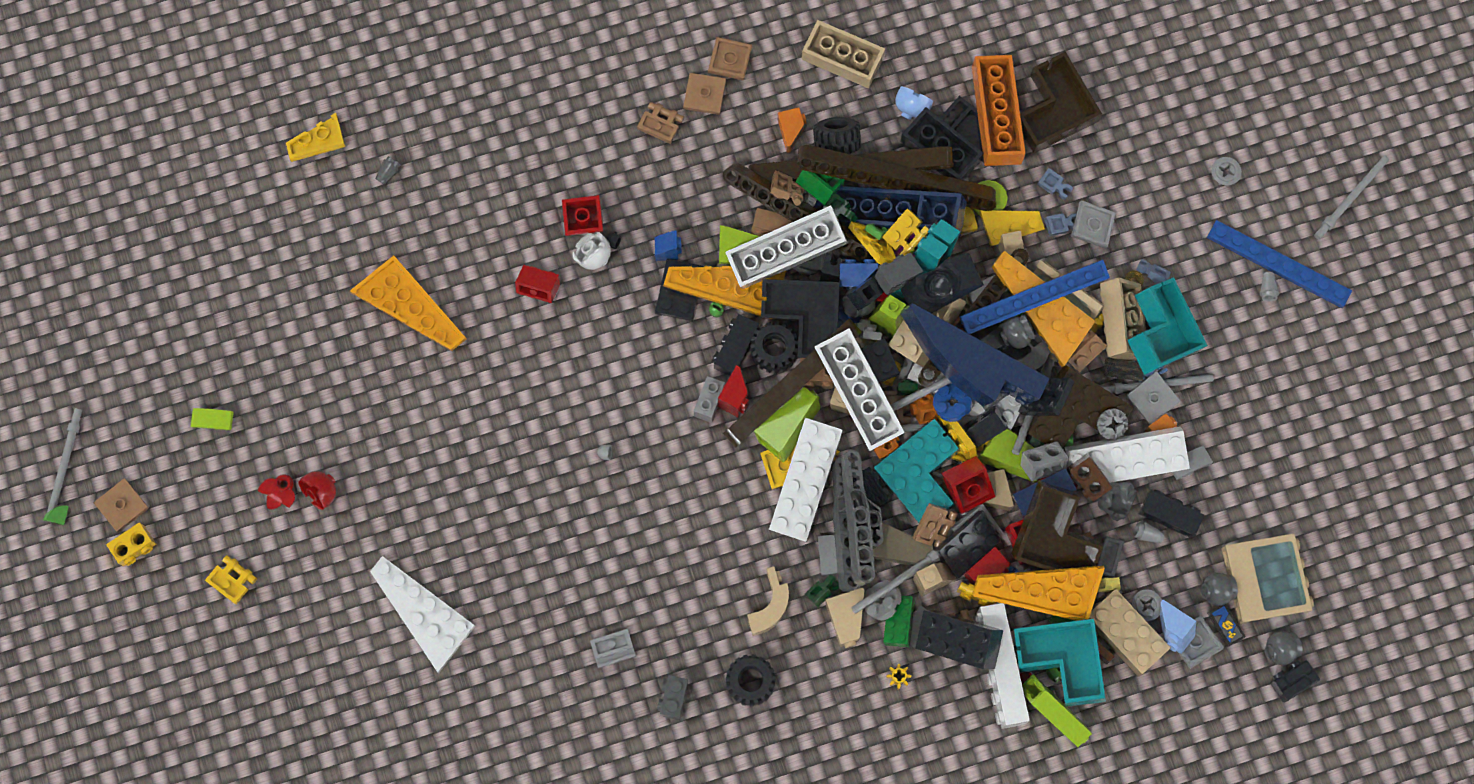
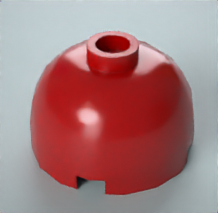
M312 471L298 481L302 493L305 497L310 496L314 500L311 503L316 508L323 510L334 501L336 496L334 484L336 481L330 474L326 475L320 471Z

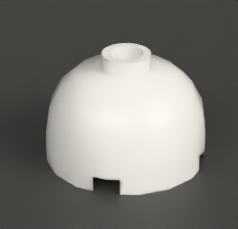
M596 232L597 234H586L575 246L577 251L576 254L573 252V259L585 269L595 270L606 265L611 254L610 244L600 232Z

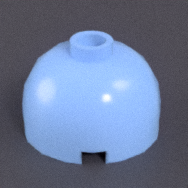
M901 86L897 92L895 103L897 109L902 112L901 116L911 120L912 117L916 118L925 107L930 110L933 100L922 94L915 93L914 90Z

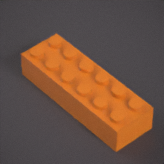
M1012 55L975 56L972 74L982 151L984 153V166L1021 165L1025 157V147Z

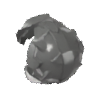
M1111 482L1112 489L1097 499L1098 507L1110 514L1113 520H1124L1133 505L1136 490L1133 484L1129 482Z

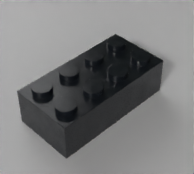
M927 107L906 128L900 140L910 150L952 147L954 166L947 169H936V171L943 176L965 180L981 162L984 154Z
M924 610L915 649L980 669H995L1003 630L937 610Z

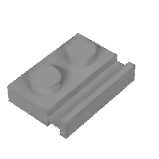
M628 629L590 640L598 669L636 657Z

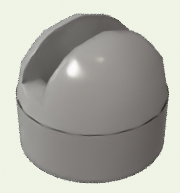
M601 445L597 451L598 457L603 460H611L612 446Z

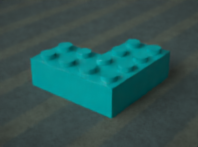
M942 219L937 224L933 223L928 231L927 238L923 237L917 245L918 249L914 254V258L923 270L922 274L936 269L946 259L951 258L960 231ZM900 289L890 294L906 304Z
M1174 277L1135 295L1151 329L1127 341L1144 375L1208 346Z
M933 419L876 465L874 469L918 523L929 503L945 508L947 511L954 506V503L932 478L931 474L960 451L948 435L946 436V432L938 422Z
M1094 619L1014 629L1020 672L1060 667L1066 707L1106 702Z

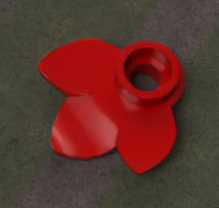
M283 474L276 479H266L258 488V492L267 495L266 503L269 510L276 509L282 504L290 508L295 501V493L292 490L294 481L289 475ZM286 481L288 483L287 486L282 488L281 484Z

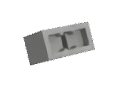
M707 376L694 409V417L710 423L713 422L718 409V397L725 386V382Z
M1053 442L1022 452L1021 467L1030 480L1034 481L1067 468L1068 456L1058 442Z

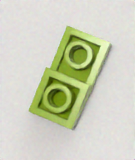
M193 408L190 427L231 431L234 412Z

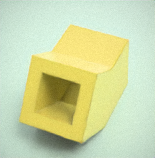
M1119 577L1102 578L1098 592H1113L1115 589L1120 591Z

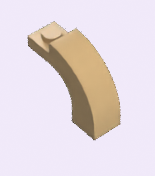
M775 567L767 568L766 571L773 593L770 604L759 612L747 615L752 636L765 633L775 627L786 612L789 599L788 584L779 585L782 582L780 572L775 571Z

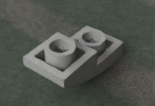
M859 320V323H855L862 331L858 337L881 340L882 333L876 332L877 325H872L870 320Z
M1204 446L1187 452L1190 469L1172 472L1176 480L1191 475L1194 471L1213 463Z

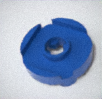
M951 383L938 389L933 398V406L940 418L945 421L956 422L970 413L973 400ZM951 399H955L956 401H958V403H954V406H950L949 401Z

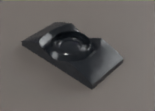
M959 95L940 116V119L982 151L977 108Z
M965 253L946 259L941 265L930 272L915 276L900 290L907 306L913 303L932 314L984 286L971 255Z

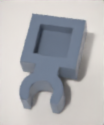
M1048 168L1037 184L1052 195L1055 191L1058 192L1059 197L1063 200L1067 198L1063 190H1068L1069 192L1073 190L1071 185L1063 184L1064 178Z
M1064 213L1047 216L1044 220L1049 236L1064 234L1069 229H1073L1074 223H1072L1071 219L1076 218V214H1071L1067 218H1065Z
M1141 259L1136 268L1137 271L1148 274L1147 277L1156 284L1168 280L1171 273L1156 264L1151 265L1144 259Z

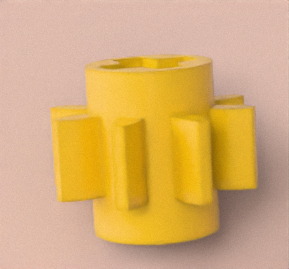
M898 664L895 670L892 667L889 668L892 674L887 675L886 678H891L890 686L895 684L897 689H900L901 684L908 686L906 679L911 678V675L906 673L908 667L902 669L900 664ZM897 672L904 676L900 681H897V678L894 677Z

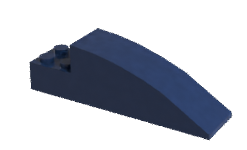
M843 186L836 193L849 202L851 206L848 209L858 217L855 221L856 223L866 226L867 224H875L877 228L882 229L885 227L889 229L906 209H910L922 221L918 227L920 230L925 225L930 229L933 223L937 224L942 219L959 230L958 238H961L967 204L962 194ZM817 200L813 207L822 210L825 205ZM844 216L838 220L847 227L851 223Z
M913 303L901 310L902 318L932 363L956 387L983 407L995 402L999 393L1014 397L1015 401L1022 405L1040 399L1049 381L1048 377Z

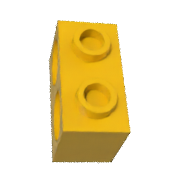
M139 522L106 545L117 563L124 567L125 565L133 564L140 555H146L153 550L152 547L157 544L146 527ZM144 536V542L137 545L138 538ZM127 547L128 552L126 555L121 556V550Z

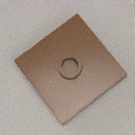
M716 37L708 73L744 81L752 44Z
M690 73L683 109L720 115L726 78Z
M125 478L94 502L118 533L149 509Z

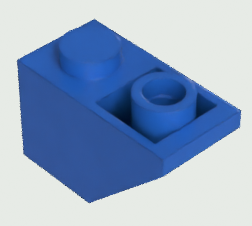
M670 231L655 237L656 261L678 260V254H682L681 237H677V231Z
M864 259V263H856V260H845V263L840 264V287H858L878 270L880 264L875 263V259Z

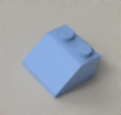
M1162 600L1160 603V621L1164 641L1171 647L1170 650L1178 651L1182 654L1195 637L1196 621L1165 600Z

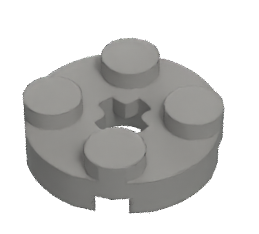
M884 580L867 589L864 593V598L889 581ZM895 587L865 607L866 613L872 618L881 621L893 616L896 612L897 604L900 605L901 602L900 590Z

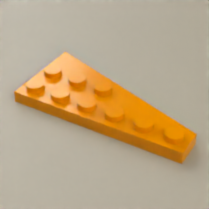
M1003 251L992 265V269L1004 286H1007L1012 295L1045 283L1006 251ZM1064 296L1023 312L1039 336H1042L1051 353H1054L1061 367L1065 366L1095 323V320Z
M394 255L350 290L353 295L450 351H453L466 340L461 331Z
M731 266L669 267L663 284L664 287L761 316L762 300L767 301V297H762V281L742 289ZM786 271L767 279L784 280Z
M1104 566L978 575L972 594L973 597L1076 621L1088 620L1105 568Z

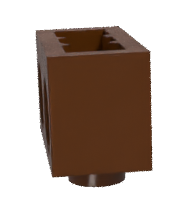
M1088 453L1069 466L1071 471L1069 476L1074 483L1079 482L1082 486L1080 491L1086 499L1090 497L1094 502L1112 489L1111 483ZM1081 467L1089 469L1084 475L1079 474L1078 470ZM1094 482L1100 484L1097 490H1091L1089 486Z

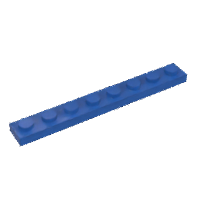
M1218 220L1215 221L1206 237L1340 308L1345 306L1352 293V290Z
M1100 260L962 315L959 318L965 332L971 334L1106 280L1110 276L1104 260Z

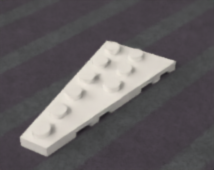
M382 556L370 572L436 671L440 673L474 629L475 625Z

